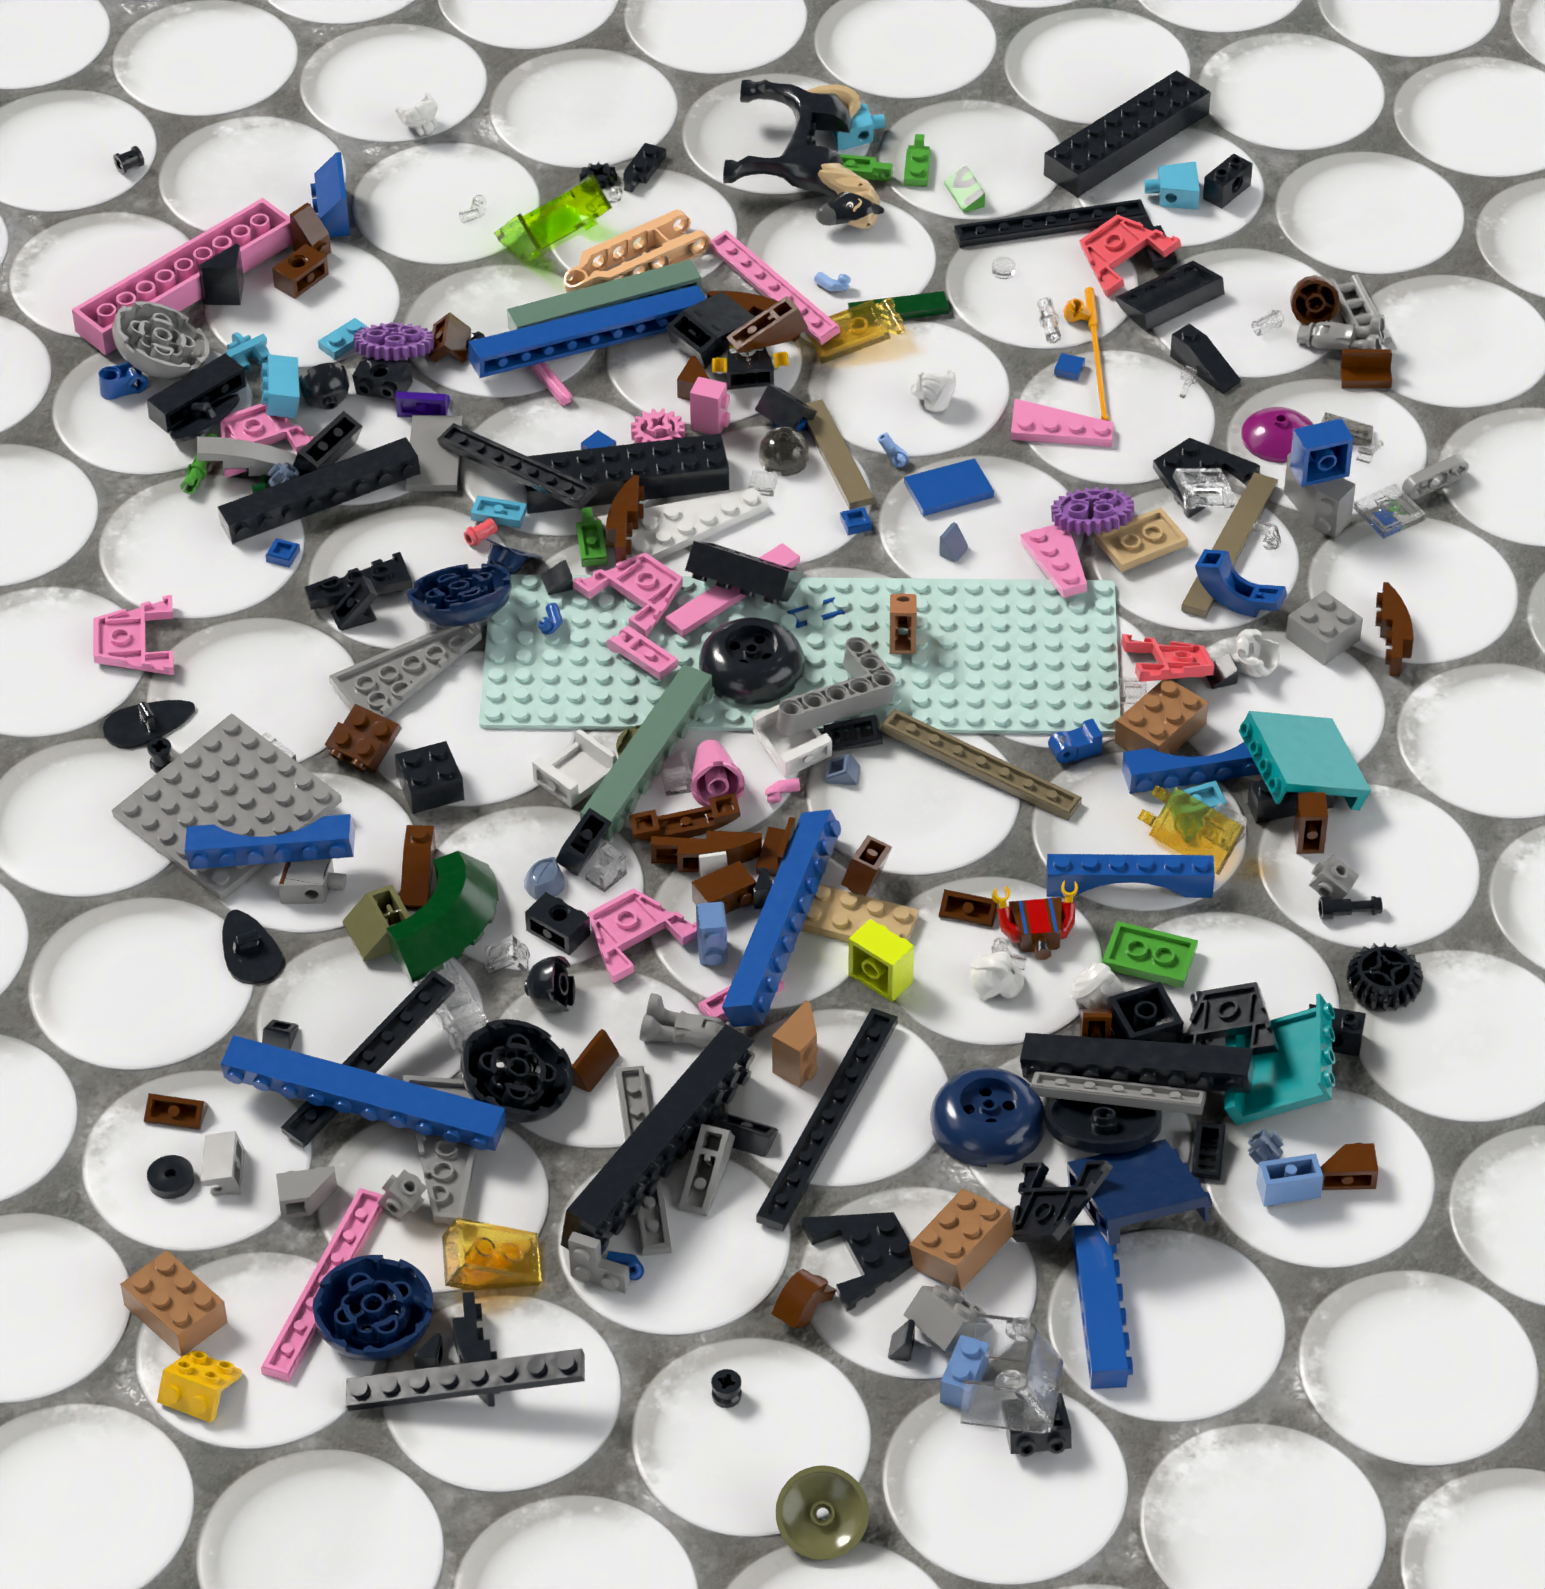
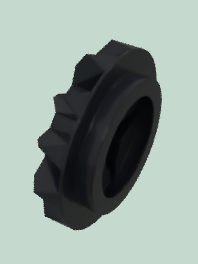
M599 161L595 165L589 163L588 167H583L579 174L581 184L590 190L596 191L611 188L618 179L615 167H610L608 163L602 165Z

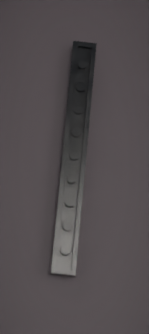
M871 1008L756 1215L757 1223L782 1232L784 1231L898 1024V1016Z

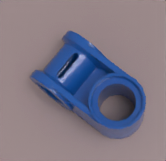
M129 362L115 366H106L98 373L100 395L109 400L131 394H139L145 391L149 385L148 378L142 374V371L132 366Z

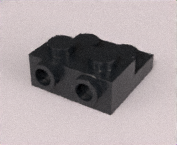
M1062 1393L1001 1399L1002 1412L1006 1424V1437L1011 1454H1020L1026 1457L1034 1452L1050 1451L1058 1454L1065 1449H1072L1071 1425Z

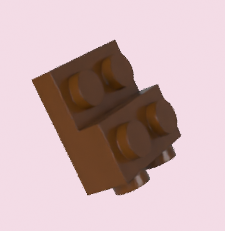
M354 704L344 723H337L325 746L329 749L328 754L338 761L346 759L359 771L364 772L367 769L375 773L402 727L392 720Z

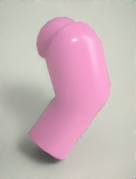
M799 778L778 780L766 788L765 795H767L768 803H780L782 793L800 791Z

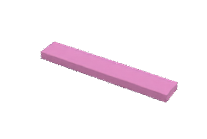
M783 543L759 557L789 568H793L800 563V556ZM715 585L667 615L665 623L680 636L684 637L747 596L739 593L740 588L731 586L729 590Z

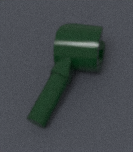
M261 475L259 484L251 485L252 493L266 489V475Z

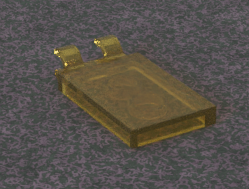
M885 299L878 304L871 300L829 316L830 319L839 325L841 332L823 345H820L806 333L820 363L824 364L890 339L889 333L899 335L905 332L902 325L903 320L900 314L896 313L892 299Z
M1156 785L1151 795L1165 803L1159 816L1142 809L1137 819L1153 827L1149 834L1150 836L1182 855H1213L1214 872L1220 875L1246 827L1177 787L1171 793Z

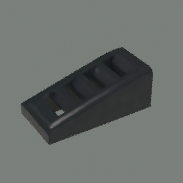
M876 714L823 725L824 733H827L832 740V752L883 744L880 723ZM866 726H871L872 736H868ZM860 727L862 738L857 739L855 728ZM844 729H849L851 740L846 741ZM838 730L840 743H835L833 731Z
M1197 1121L1191 1174L1194 1177L1220 1180L1226 1125ZM1201 1137L1217 1139V1142L1203 1141ZM1200 1146L1217 1148L1216 1152L1200 1150ZM1199 1156L1214 1157L1216 1161L1199 1159ZM1198 1165L1215 1167V1171L1198 1169Z

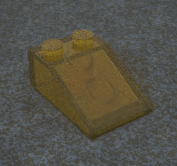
M456 1217L442 1236L445 1286L477 1291L539 1286L541 1283L537 1233Z

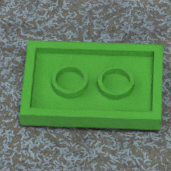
M1117 921L1102 963L1109 966L1111 971L1183 988L1198 947V940Z

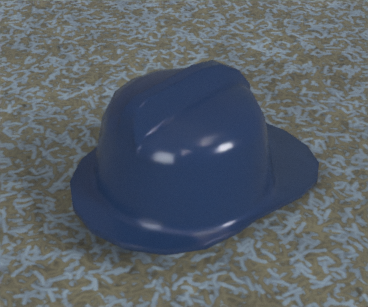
M486 539L491 542L487 564L501 566L507 569L510 575L519 572L528 557L544 558L533 553L504 547Z

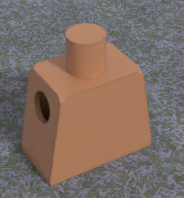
M901 593L890 595L889 654H916L917 597L915 594ZM906 628L908 629V634L899 635L898 629Z

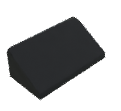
M724 1113L715 1122L714 1126L730 1130L735 1136L732 1148L765 1157L768 1154L778 1134V1129L728 1113Z

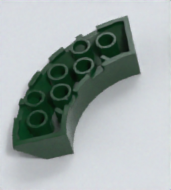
M460 851L434 859L433 863L438 885L432 897L416 913L386 928L391 954L412 983L425 978L432 970L438 972L444 969L443 964L454 957L458 960L462 957L465 948L469 945L474 946L483 937L484 928L488 923L491 924L493 922L499 895L497 881L487 863Z

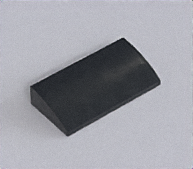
M1193 260L1115 298L1118 305L1129 318L1148 331L1224 295V282L1222 276Z

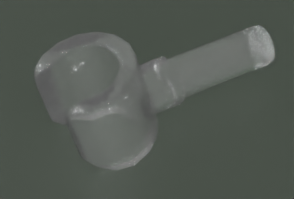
M1185 366L1181 372L1180 377L1185 380L1179 395L1181 398H1185L1191 384L1197 382V370L1190 366Z
M1379 440L1369 448L1359 446L1357 451L1359 455L1356 460L1368 464L1371 463L1375 451L1384 445L1383 441Z

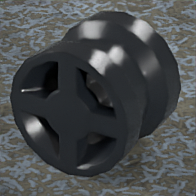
M723 1369L713 1375L711 1394L716 1405L722 1408H730L740 1402L742 1397V1380L737 1372L731 1369Z

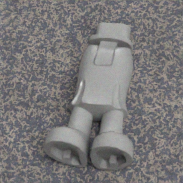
M1380 314L1373 315L1370 324L1365 326H1358L1355 323L1342 324L1336 322H1318L1316 325L1315 323H1310L1309 326H1299L1297 343L1307 344V347L1322 350L1382 349L1381 343L1384 342L1385 317Z
M651 993L647 1012L641 1024L640 1040L647 1042L673 1041L674 1044L688 1043L706 1048L725 1026V1022L716 1017L689 1014L682 1010L680 1013L672 1012L664 1008L662 996ZM732 1027L742 1033L741 1028Z

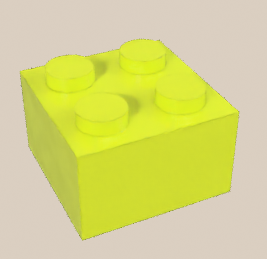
M869 919L849 938V976L891 1002L913 983L914 945L907 939L897 936L889 931L886 926L878 924L872 919Z

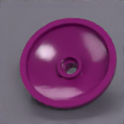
M1265 408L1253 413L1245 420L1242 426L1241 439L1246 449L1256 457L1270 462L1287 463V455L1292 449L1293 430L1314 424L1308 417L1290 408Z

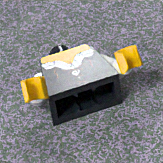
M730 344L728 346V353L723 354L721 358L712 359V373L716 372L719 375L726 373L727 390L765 387L768 384L774 385V370L780 369L783 366H789L787 352L774 354L770 350H766V347L738 353Z

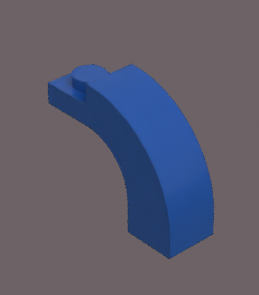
M1204 549L1195 565L1198 578L1208 594L1218 603L1236 613L1257 617L1260 610L1279 611L1287 596L1285 586L1255 584L1241 577L1235 571L1228 551Z

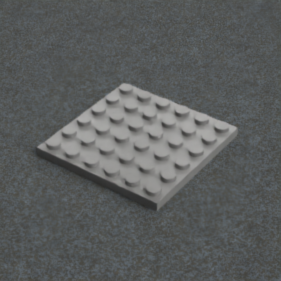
M231 713L113 808L112 814L114 818L223 901L266 864L189 869L184 851L187 826L214 824L223 830L251 837L281 835L299 830L327 815L342 802V798L338 792Z

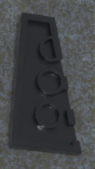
M401 552L392 554V559L385 562L381 559L371 562V567L363 570L358 568L351 569L342 578L332 576L305 586V594L311 610L338 604L361 576L371 580L378 596L413 588L412 579Z

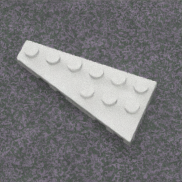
M748 488L644 508V519H639L638 530H633L632 537L627 539L632 540V555H627V558L629 559L646 552L656 560H659L692 545L693 541H701L768 510V502L755 488ZM608 515L597 517V520L602 521V527L605 533Z

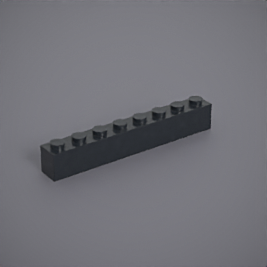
M404 437L218 506L221 526L231 543L234 544L419 475L421 472L418 455L408 439Z
M1039 1033L1025 1034L1020 1056L1022 1075L1026 1078L1033 1079L1035 1072H1045L1231 1093H1250L1255 1070L1253 1048Z

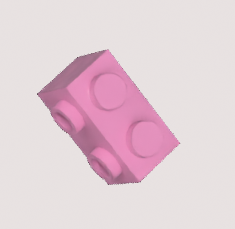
M703 377L697 378L690 391L691 430L706 434H720L724 427H728L730 413L727 412V408L730 402V394H727V383Z

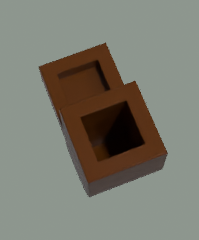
M801 1269L786 1283L771 1314L794 1329L810 1324L818 1304L833 1300L836 1289L828 1285V1281L825 1278Z

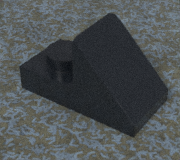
M361 576L332 609L331 615L339 630H347L377 620L370 605L378 597V594L369 578Z

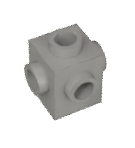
M1333 855L1325 863L1321 860L1311 872L1314 877L1309 886L1322 897H1332V900L1343 899L1350 892L1359 875Z
M404 1169L398 1177L392 1174L382 1187L386 1192L377 1203L401 1221L409 1211L415 1213L425 1200L421 1195L427 1187L421 1183V1180L416 1175L408 1173Z

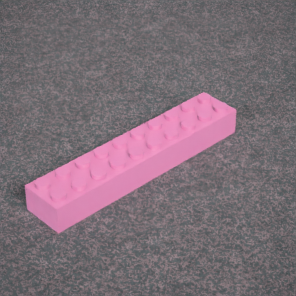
M261 198L73 308L72 315L75 332L103 354L111 353L117 349L112 333L113 322L118 310L122 306L129 307L134 302L145 301L162 304L180 312L202 299L198 265L237 243L240 245L243 274L293 245L290 217L264 198Z

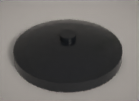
M1052 1098L1046 1107V1127L1056 1140L1071 1148L1099 1154L1123 1153L1142 1148L1156 1139L1162 1128V1110Z

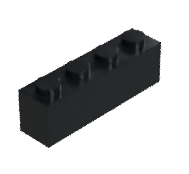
M226 353L148 398L146 401L149 419L167 433L172 431L182 422L193 416L191 405L194 402H208L212 405L246 387L244 367Z

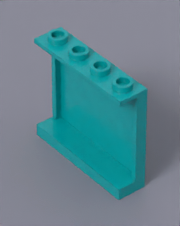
M1249 711L1245 720L1241 723L1239 733L1276 804H1280L1286 791L1299 793L1325 792L1326 795L1344 796L1350 810H1361L1371 789L1332 718Z
M1320 993L1316 994V1007L1270 1020L1279 1051L1254 1056L1255 1070L1250 1093L1225 1092V1110L1237 1126L1333 1099L1332 1087H1335V1078L1332 1073V1065L1335 1064V1056L1332 1050V1042L1335 1041V1034L1332 1028V1020L1335 1019V1013L1332 1005L1327 1003ZM1252 1033L1225 1037V1046L1250 1048Z

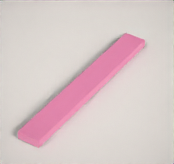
M727 230L711 240L709 249L763 296L777 301L788 296L799 308L808 326L805 332L820 345H823L841 332L839 325Z
M359 1188L261 1366L262 1374L290 1382L318 1330L313 1315V1298H315L320 1288L319 1283L333 1268L345 1261L358 1257L384 1209L377 1203L383 1196L382 1194Z

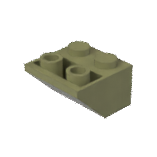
M391 884L366 893L344 918L343 926L363 962H367L391 953L386 928L407 919L410 915Z

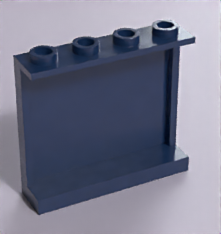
M1166 1139L1151 1142L1142 1148L1129 1152L1099 1154L1067 1162L1068 1187L1076 1186L1086 1161L1106 1160L1113 1166L1111 1172L1083 1208L1109 1246L1120 1243L1119 1227L1193 1209L1197 1210L1205 1222L1210 1221L1209 1209H1212V1199L1209 1192L1203 1190L1199 1179L1191 1174L1188 1164L1182 1162L1178 1151L1173 1149Z

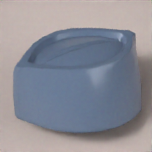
M555 857L536 862L529 869L524 879V888L534 899H539L545 892L555 897L563 891L565 886L564 875Z

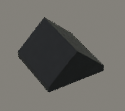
M236 243L198 265L204 304L241 305L244 276L240 245Z

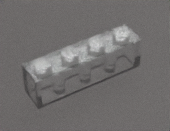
M450 960L443 964L444 969L437 973L453 983L455 991L435 1011L440 1029L447 1031L452 1048L454 1050L458 1049L462 1054L469 1036L474 1031L486 1026L489 1021ZM423 979L414 982V987L416 988Z

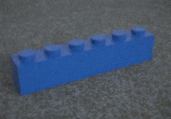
M1095 1225L1073 1226L1072 1246L1090 1389L1127 1387L1128 1375H1133L1132 1357L1126 1356V1350L1130 1349L1129 1333L1123 1332V1326H1126L1125 1308H1120L1119 1302L1123 1301L1122 1283L1117 1284L1116 1277H1120L1119 1260L1113 1259V1254L1117 1253V1244L1109 1246Z

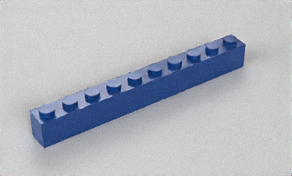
M698 285L471 340L469 341V362L479 378L668 332L666 326L683 310L707 298Z
M831 809L804 812L799 818L722 1006L732 1027L763 1025L770 1010L771 1003L778 990L783 973L786 971L787 963L791 953L794 951L795 943L799 933L802 931L803 923L807 913L810 911V906L818 891V886L826 871V866L833 853L838 836L841 834V825L836 820Z
M235 1035L232 1036L221 1062L224 1078L234 1084L244 1083L252 1085L260 1091L270 1090L278 1092L286 1098H300L307 1100L315 1106L326 1105L335 1108L341 1113L351 1112L362 1115L371 1121L381 1120L388 1122L397 1128H411L423 1135L429 1136L433 1134L444 1137V1139L452 1143L462 1142L470 1144L478 1150L488 1149L496 1151L507 1123L505 1108Z

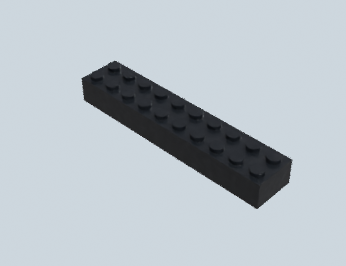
M725 1024L568 1207L565 1214L561 1246L569 1250L568 1240L572 1232H577L599 1239L601 1242V1255L604 1253L609 1245L610 1238L613 1235H619L623 1230L626 1219L630 1215L635 1216L642 1200L646 1196L651 1197L658 1186L659 1179L662 1177L664 1179L667 1178L673 1169L675 1161L677 1159L682 1160L685 1157L693 1140L697 1141L701 1125H707L708 1122L713 1123L724 1103L728 1105L734 1098L736 1089L748 1082L751 1076L749 1068L755 1058L753 1053L755 1040Z

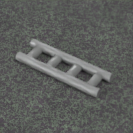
M1358 275L1350 276L1349 283L1338 285L1335 279H1329L1338 291L1340 299L1339 309L1347 324L1355 323L1358 326L1368 324L1373 315L1378 314ZM1355 291L1359 297L1345 300L1343 294ZM1364 307L1367 314L1354 316L1351 309ZM1385 327L1383 344L1388 345L1392 342V338Z

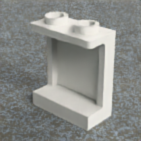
M779 704L770 709H764L753 717L754 734L785 778L832 756L831 738L827 733L821 735L817 728L793 735L780 733L776 728Z
M579 729L575 732V743L551 761L547 762L539 757L532 762L533 781L572 808L598 788L616 762L617 756L613 750L597 742L592 735L586 734Z

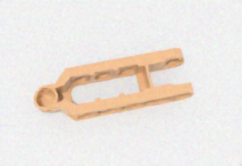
M674 210L583 251L579 266L568 270L565 274L564 288L568 293L612 281L619 275L620 278L634 275V270L639 266L641 267L635 274L693 259L708 250L711 239L701 230L688 235L684 234L690 227V218L683 211ZM681 219L680 223L674 227L675 222ZM641 237L640 241L633 245L634 241ZM699 239H701V241L698 243V245L694 246V244L696 243V241L699 240ZM621 246L620 250L613 254L614 250ZM641 254V256H639V257H637V258H635V259H633V260H630V261H628V262L625 261V260H628V259H630V258H632V257H634V256H637V255ZM601 255L600 258H599V260H598L597 262L593 263V260H594L597 256ZM658 258L659 261H658L656 264L653 265V263L655 262V260ZM621 263V265L608 271H605V269H608L614 265Z

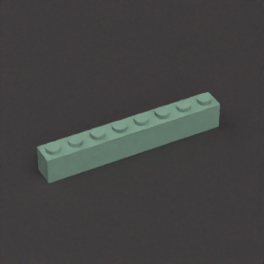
M691 259L509 308L507 309L508 328L512 331L698 285L702 291L701 276Z
M683 664L580 812V820L586 811L591 808L612 822L604 838L605 840L610 842L615 833H619L622 830L626 817L635 811L641 795H645L648 792L652 779L660 775L666 759L673 756L679 740L686 737L692 721H696L699 718L703 705L712 699L714 694L712 675Z

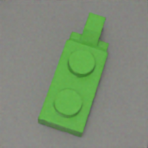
M915 134L914 145H908L904 170V186L927 187L930 146H924L925 134Z
M838 154L842 158L845 168L852 170L864 179L891 181L892 163H881L876 161V157Z
M592 507L582 508V522L576 523L582 567L606 565L608 561L602 521L593 519Z

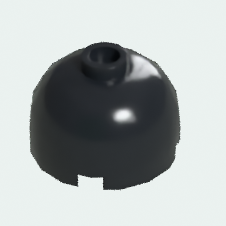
M335 363L319 364L307 369L308 374L304 378L302 374L299 377L300 391L306 402L313 407L325 410L334 409L348 395L350 383L347 370L343 365L339 368L335 366Z
M563 956L548 957L532 966L524 983L526 995L542 1011L549 1013L568 1012L567 1005L573 1006L576 993L574 976H568L566 968L571 966Z

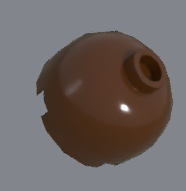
M1312 275L1304 277L1296 283L1291 292L1290 304L1291 310L1298 321L1305 325L1315 323L1316 325L1318 322H1329L1334 318L1339 310L1340 299L1337 289L1330 280L1323 276Z

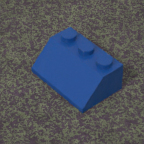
M336 152L314 173L315 183L310 184L312 198H316L312 199L313 209L318 213L317 215L329 232L330 237L350 235L341 152Z

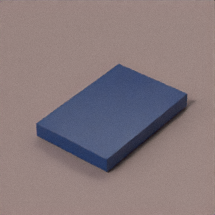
M975 458L904 477V484L922 516L994 498V490Z

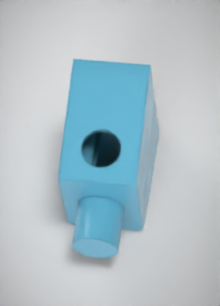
M861 103L860 110L851 119L850 133L831 132L837 151L869 144L873 141V130L885 128L884 114L870 115L867 104Z
M1196 162L1160 166L1157 179H1144V194H1158L1159 205L1162 207L1198 210L1200 189Z

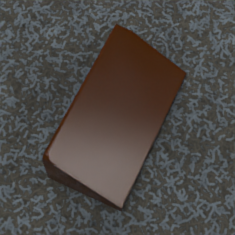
M944 889L938 916L993 927L999 905L991 898Z
M601 1029L571 1065L574 1075L573 1086L586 1092H591L619 1057L617 1048L605 1030Z
M148 1093L144 1122L200 1130L207 1112L208 1103L200 1100Z

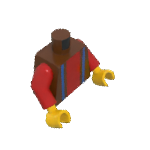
M1065 881L1062 883L1061 893L1065 897V902H1062V898L1058 897L1009 901V906H1007L1006 900L1010 897V889L1004 886L1005 898H1000L995 888L991 897L999 905L997 914L1001 932L1013 943H1017L1020 951L1024 953L1034 952L1035 958L1038 960L1050 958L1051 950L1060 948V940L1067 938L1075 924L1076 902H1073V897L1078 891L1076 881L1074 883L1075 890L1070 893L1064 889Z

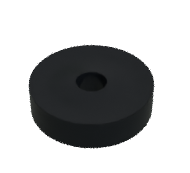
M178 1155L160 1157L147 1170L149 1189L160 1198H179L188 1193L194 1185L195 1177L192 1164L186 1158Z

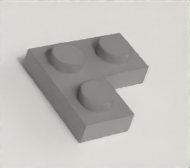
M572 1232L568 1240L571 1276L583 1282L588 1281L601 1285L608 1290L626 1293L630 1285L629 1267L601 1258V1242L599 1239Z

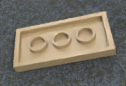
M819 884L818 891L810 906V911L807 913L803 923L802 931L849 943V938L869 919H872L876 923L886 926L889 931L897 936L909 940L919 917V909Z

